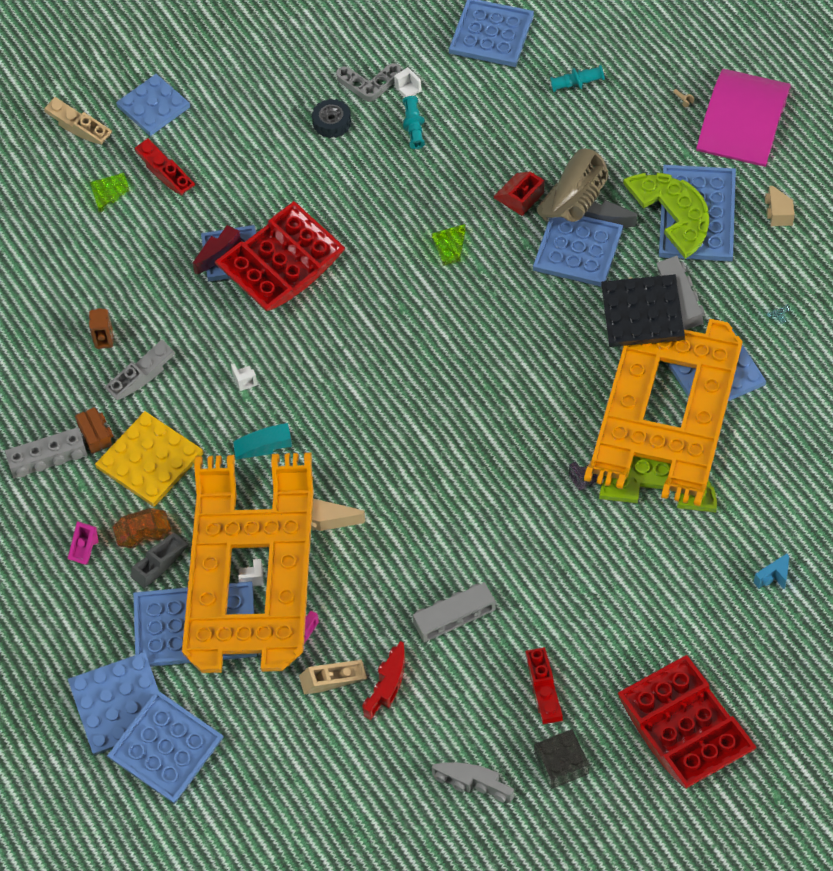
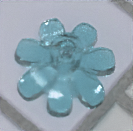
M786 304L777 310H771L766 315L771 318H778L779 323L782 324L787 321L784 314L790 310V306Z

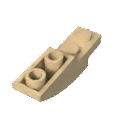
M56 97L44 108V112L56 119L59 126L87 141L102 145L112 133V130L85 112L79 113Z

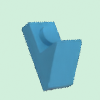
M785 554L755 574L754 584L758 589L763 585L768 586L774 579L785 589L789 555Z

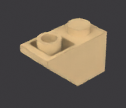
M769 186V192L765 193V204H769L767 219H770L771 226H793L795 216L793 200L774 186Z

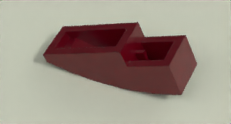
M226 225L218 238L211 236L193 261L194 273L200 274L214 267L217 259L241 242L240 231Z

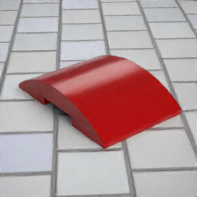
M293 201L268 220V224L247 241L239 242L217 259L215 264L265 311H269L291 300L312 284L334 263L345 250V247Z
M688 655L681 657L618 692L626 712L652 753L668 773L685 789L756 749L755 744L734 716L730 717L711 692L709 683Z

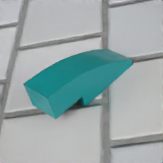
M288 423L263 428L233 441L236 460L274 454L273 450L292 447Z

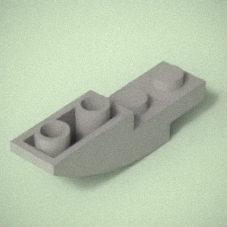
M161 339L137 363L131 362L105 386V389L116 400L130 395L164 370L162 366L176 353Z
M456 762L438 763L432 766V776L441 783L447 782L460 792L466 791L470 793L474 786L480 793H489L500 802L506 801L511 803L514 798V789L499 782V773L488 768Z

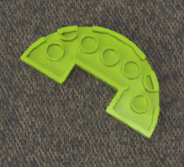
M642 173L623 179V184L643 209L659 201L677 222L664 229V234L685 259L697 251L707 236L709 214L704 198L691 184L684 180L680 181L672 178V175L657 173V175Z
M635 456L633 457L630 472L623 489L616 487V478H612L610 486H605V478L600 489L599 499L638 503L640 487L663 489L671 464ZM709 480L701 506L694 505L695 496L689 495L687 504L683 503L684 493H681L677 508L716 513V494Z

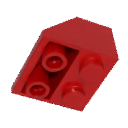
M531 171L516 173L494 195V199L523 216L544 194L545 180Z

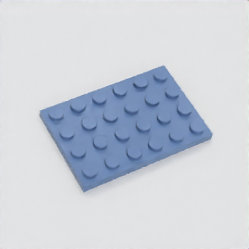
M663 165L664 174L672 175V178L680 181L684 180L691 184L702 195L708 207L709 227L707 236L697 251L686 259L733 261L736 169ZM662 204L659 257L671 258L678 256V258L685 259L664 234V229L677 222Z
M252 581L229 584L227 615L255 614ZM188 588L133 593L135 655L145 652L150 667L191 663L182 653ZM223 654V660L257 657V654Z

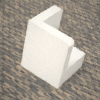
M408 67L394 76L395 88L405 97L414 96L421 92L420 78Z
M231 364L232 374L240 391L258 385L254 369L251 370V367L247 366L237 370L235 364Z
M253 559L254 567L239 569V583L252 581L253 586L264 585L261 559Z

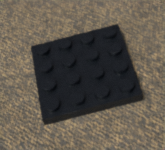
M676 274L601 281L609 347L685 340Z

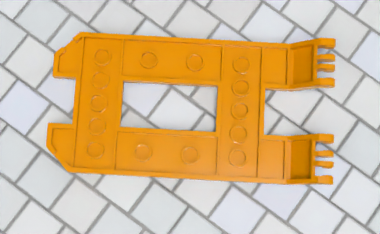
M709 319L705 334L684 329L685 340L623 347L593 457L587 466L584 481L590 482L593 474H597V484L601 485L604 476H606L605 486H610L612 478H616V487L623 489L630 472L633 457L637 456L671 464L661 498H669L670 491L676 492L675 501L679 502L681 493H684L683 503L687 504L689 495L695 496L694 505L701 506L743 343L740 337L736 336L732 331V327L728 322ZM659 361L696 368L681 428L644 420Z
M311 452L304 454V465H298L299 454L293 453V466H290V453H286L284 456L285 466H279L280 455L278 453L272 454L273 505L272 509L235 510L237 493L234 455L227 456V468H221V455L216 456V468H213L214 457L208 456V468L202 469L203 457L195 456L194 469L197 495L182 653L201 673H222L223 654L262 653L261 671L268 672L283 671L303 653L313 507ZM269 547L265 614L227 615L232 548Z

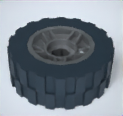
M337 99L323 100L321 103H318L312 112L314 130L322 135V137L337 138L344 135L345 132L347 133L351 127V113L348 105Z

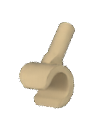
M677 89L673 91L683 100L682 104L684 107H689V102L693 104L694 97L692 95H683Z

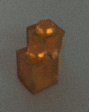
M149 508L125 515L112 526L117 545L127 548H135L144 538L160 541L171 531L166 511L156 508Z

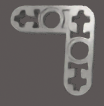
M396 63L389 64L373 79L368 81L349 67L343 66L338 68L336 72L337 81L365 101L372 102L395 83L394 76L401 72V67ZM380 80L386 81L384 85H379L377 82ZM354 82L362 83L360 86L352 85Z

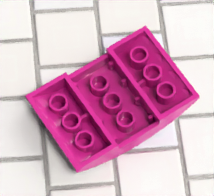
M722 69L706 111L696 151L766 167L791 84Z

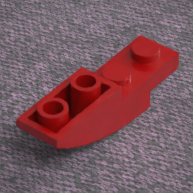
M149 138L135 147V152L146 163V167L174 192L183 195L195 186V183L172 159L169 160Z
M402 641L397 646L392 647L387 661H383L378 668L379 682L375 685L372 696L367 697L362 705L364 717L369 720L374 717L381 705L389 708L399 691L405 668V650Z
M545 647L526 650L529 674L542 724L563 721Z

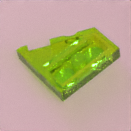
M124 173L90 182L99 213L104 211V207L110 202L113 204L120 196L129 191Z
M465 224L431 234L443 266L461 260L466 231Z

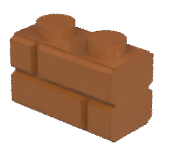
M98 308L89 311V329L95 348H112L113 327L108 310Z
M94 407L75 416L77 425L92 454L112 446L111 438L114 436L110 427H105L106 419L102 412L98 413Z

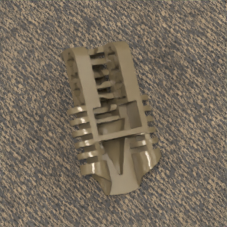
M579 149L567 163L559 182L553 186L537 207L538 214L545 221L556 217H562L571 222L580 220L597 199L601 188L608 180V170L603 158L591 149Z

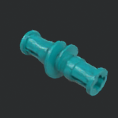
M602 65L582 71L579 69L578 72L575 68H572V74H564V76L556 78L550 77L553 92L566 87H576V85L582 89L583 83L599 79L605 80Z
M407 96L402 100L406 110L403 129L410 136V148L420 149L425 146L421 127L425 119L419 116L418 98L416 96Z

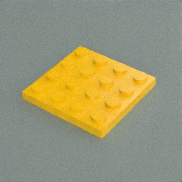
M144 411L95 463V466L104 474L155 507L192 467L195 462V456L203 455V449Z

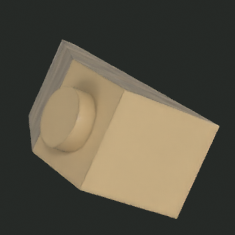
M313 499L311 530L323 531L363 524L365 522L364 510Z
M362 660L308 667L299 675L305 695L364 681L367 679Z

